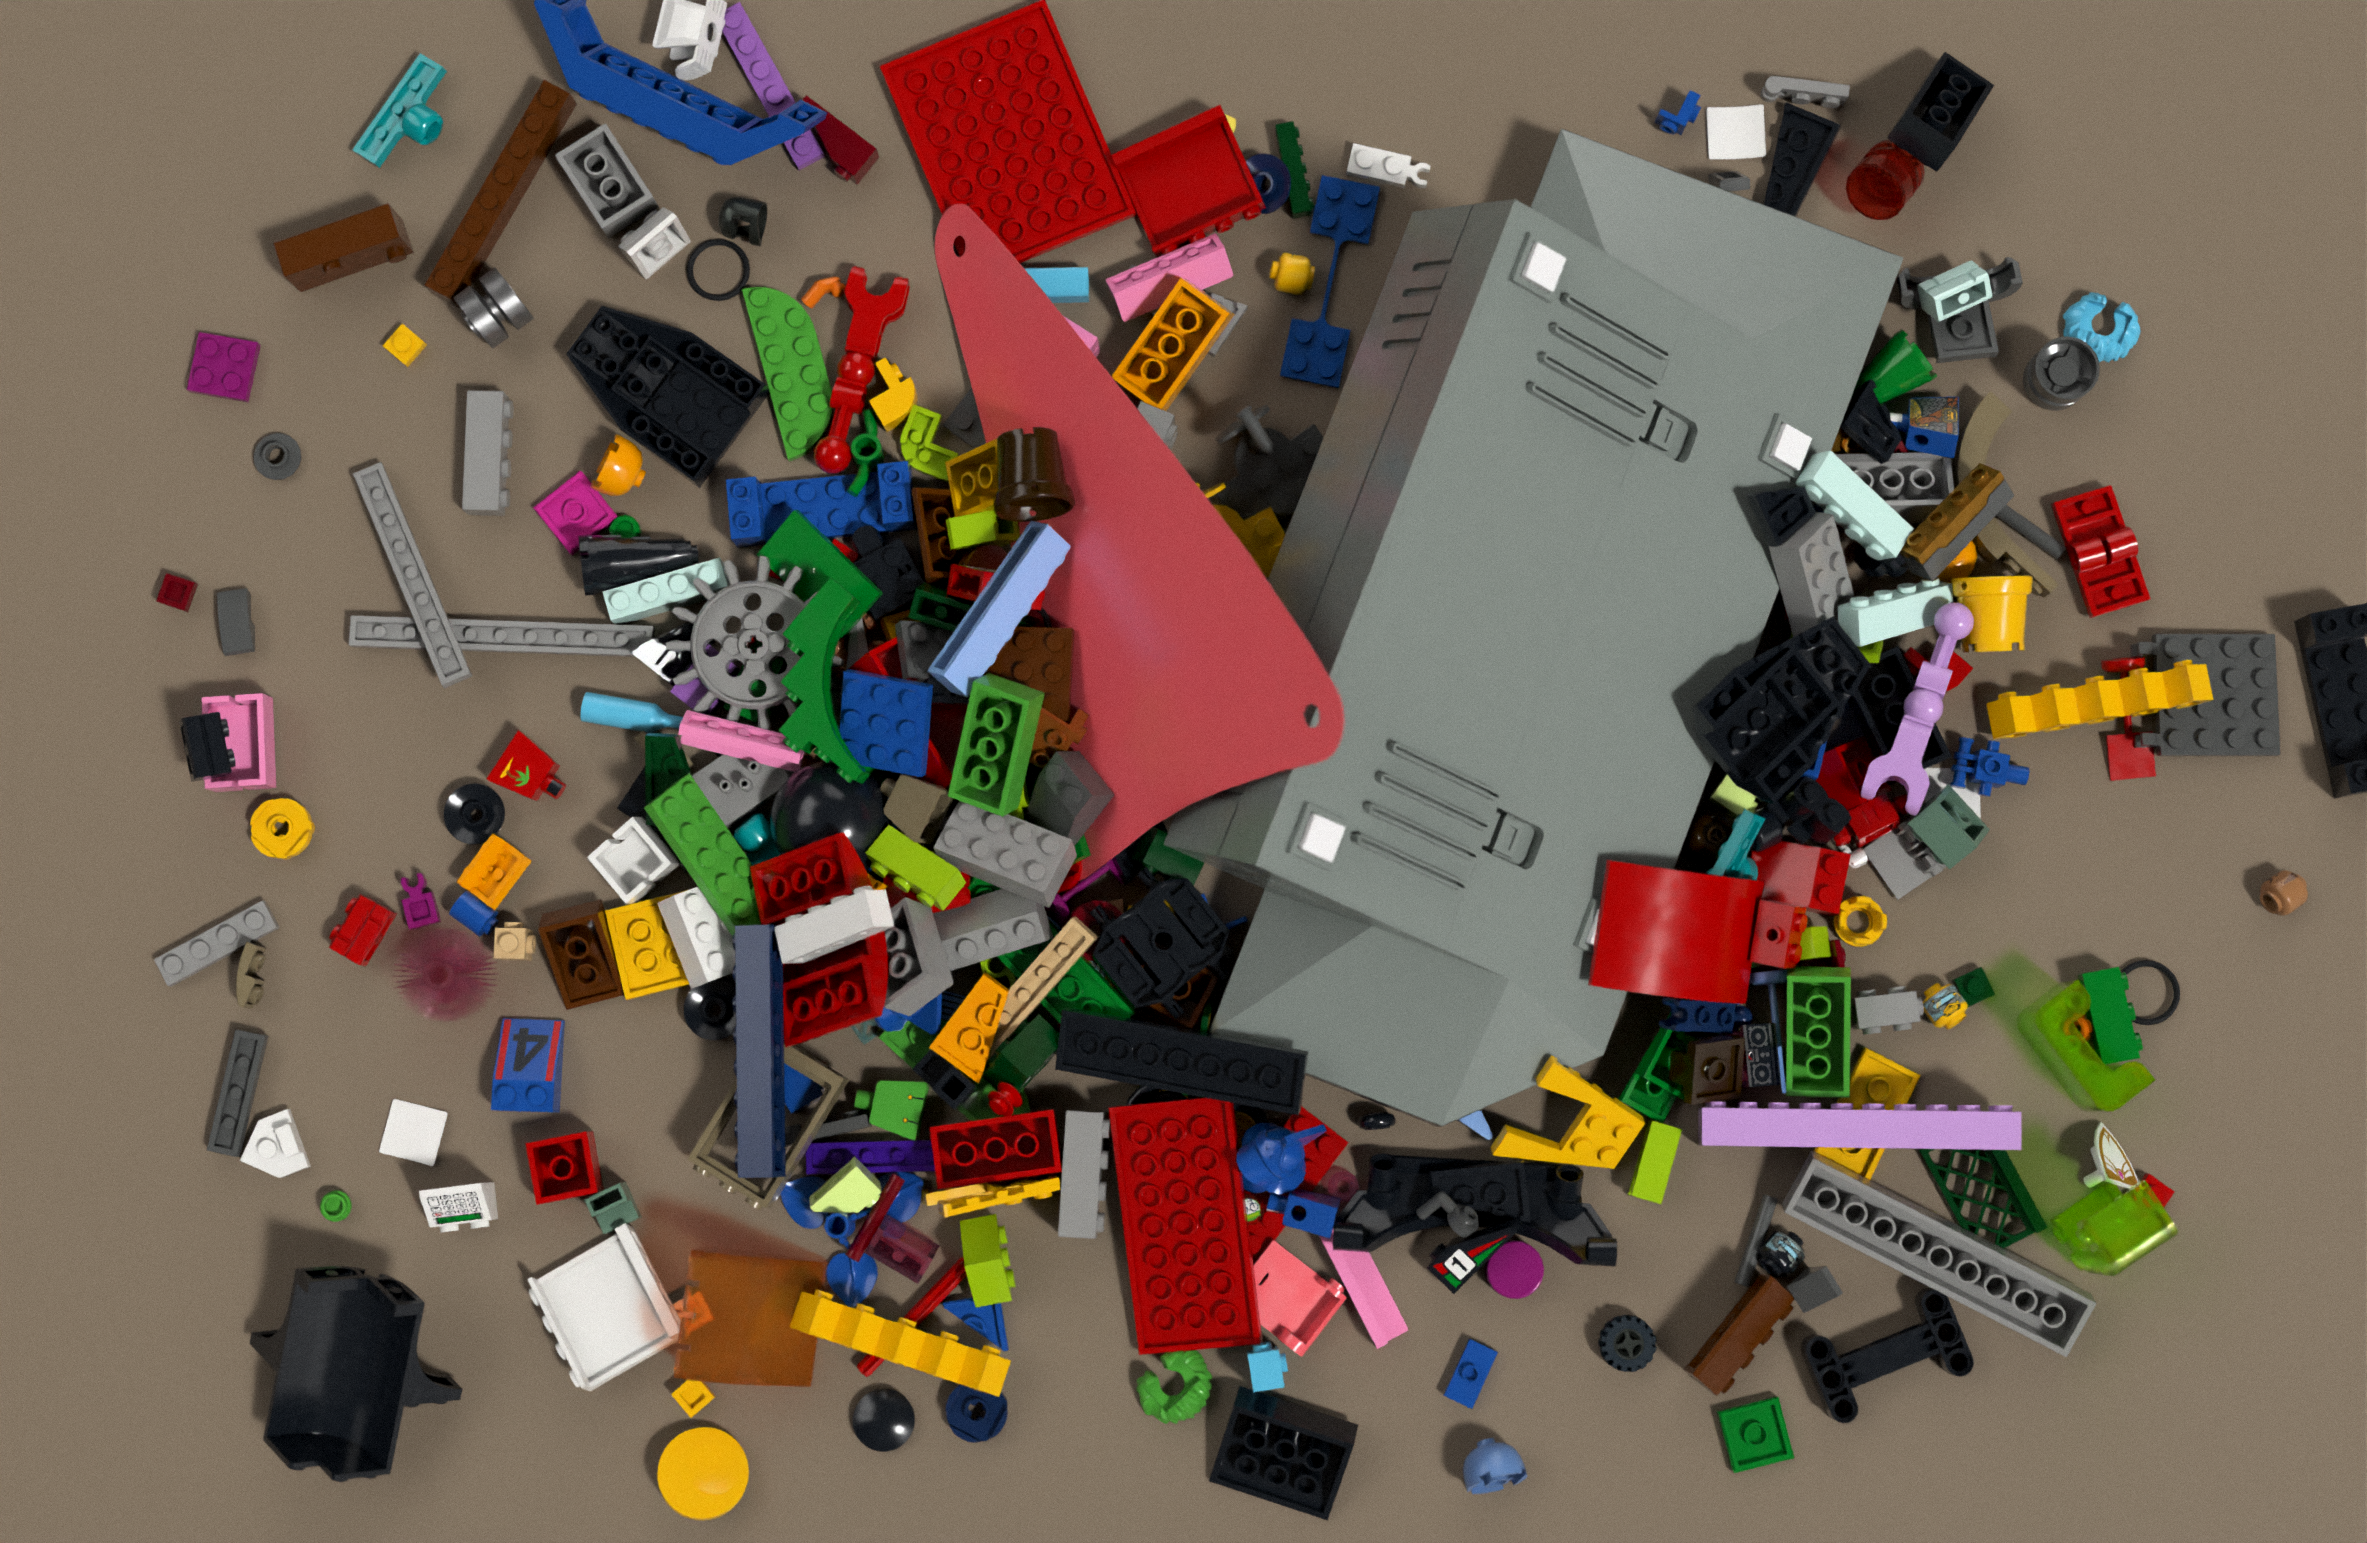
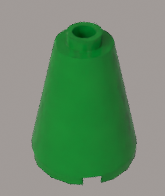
M1901 329L1892 336L1861 372L1851 398L1854 400L1864 382L1872 379L1877 386L1873 391L1879 403L1882 404L1933 381L1937 374L1932 372L1933 367L1914 342L1909 344L1905 338L1908 334Z

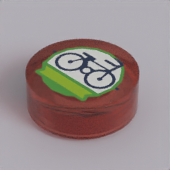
M1245 1194L1248 1225H1255L1264 1216V1204L1256 1195Z

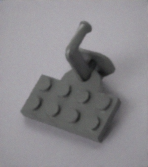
M1263 405L1254 411H1251V406H1247L1237 413L1236 418L1238 420L1234 421L1215 438L1217 443H1223L1235 435L1240 439L1234 450V466L1238 475L1225 484L1226 488L1215 495L1222 505L1236 510L1243 520L1271 506L1277 520L1281 521L1294 512L1323 441V436L1316 425L1312 424L1288 440L1281 432L1271 428H1263L1259 423L1258 419L1270 411L1268 405Z

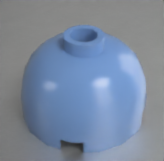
M1494 1438L1477 1442L1478 1448L1472 1450L1464 1460L1462 1469L1463 1479L1467 1492L1472 1491V1494H1485L1503 1490V1485L1512 1480L1514 1486L1527 1477L1526 1468L1520 1454L1513 1446L1507 1443H1496Z

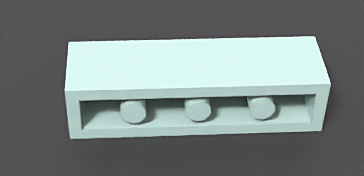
M1831 450L1813 454L1795 482L1798 487H1805L1810 500L1816 502L1824 510V513L1833 514L1834 520L1845 529L1846 535L1859 542L1866 549V553L1876 560L1897 557L1908 536L1914 530L1909 523Z
M719 557L603 591L610 621L615 625H623L671 611L674 607H684L707 600L697 591L693 581L699 578L707 582L715 594L730 586L724 572V562Z
M1936 577L1933 582L1921 578V582L1916 584H1899L1895 590L1875 591L1874 596L1853 597L1849 603L1838 606V622L1853 643L1860 647L1934 625V618L1938 609L1945 604L1953 602L1952 583L1939 581V577Z

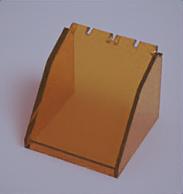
M702 1247L691 1250L686 1279L699 1280L698 1286L685 1285L682 1311L694 1312V1318L681 1317L677 1343L689 1344L690 1347L689 1350L676 1349L674 1378L735 1385L811 1387L818 1338L789 1328L801 1292L813 1295L816 1289L825 1292L828 1262L714 1247Z

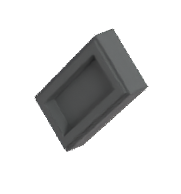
M1738 171L1710 173L1708 175L1709 184L1723 190L1739 191L1750 189V179Z

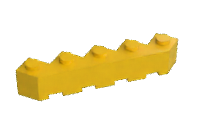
M2184 660L2173 663V669L2163 672H2149L2148 668L2129 671V677L2119 680H2104V676L2090 677L2085 679L2086 684L2075 688H2061L2060 684H2051L2041 687L2042 692L2030 696H2017L2015 691L1998 695V700L1986 703L1993 739L2018 738L2026 736L2028 733L2040 731L2046 733L2068 729L2071 726L2084 723L2091 725L2113 721L2119 717L2131 715L2136 717L2158 713V711L2174 707L2181 709L2212 701L2213 695L2206 664H2193L2192 660Z
M816 1289L814 1295L801 1292L789 1328L964 1385L980 1392L997 1397L1000 1396L1011 1363L1010 1360L999 1356L1001 1350L983 1345L982 1350L971 1348L958 1343L959 1337L941 1331L940 1336H936L915 1329L917 1323L899 1317L897 1323L873 1315L875 1309L857 1303L855 1309L832 1301L833 1295Z

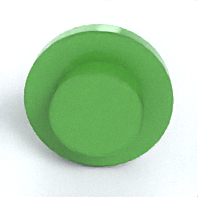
M342 1191L328 1192L320 1203L322 1215L332 1222L344 1220L349 1216L352 1209L350 1197Z

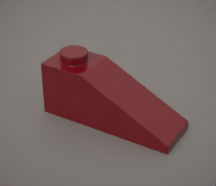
M806 95L803 98L804 102L827 112L825 120L814 127L835 168L833 170L834 173L845 182H848L850 179L855 184H858L879 159L877 148Z

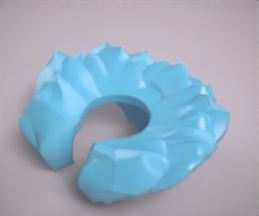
M2090 292L2088 295L2081 296V300L2071 305L2063 314V319L2065 320L2063 335L2064 337H2075L2086 342L2096 353L2099 363L2101 361H2117L2119 357L2123 359L2128 354L2129 349H2132L2139 339L2141 331L2138 316L2130 304L2121 302L2113 313L2115 322L2113 332L2107 336L2097 334L2092 328V319L2106 306L2107 299L2105 295Z

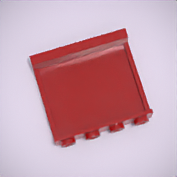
M1221 105L1111 155L1156 257L1203 239L1213 232H1226L1234 227L1233 223L1245 219V221L1252 220L1261 215V210L1266 209Z

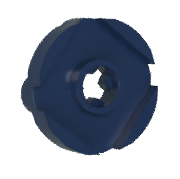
M960 1384L952 1391L947 1400V1421L953 1433L962 1440L972 1443L987 1441L995 1437L1003 1429L1008 1418V1401L1002 1390L1000 1396L997 1397ZM980 1402L983 1404L982 1409L986 1414L984 1417L978 1416L976 1419H973L971 1417L972 1411L968 1409L969 1405H976Z

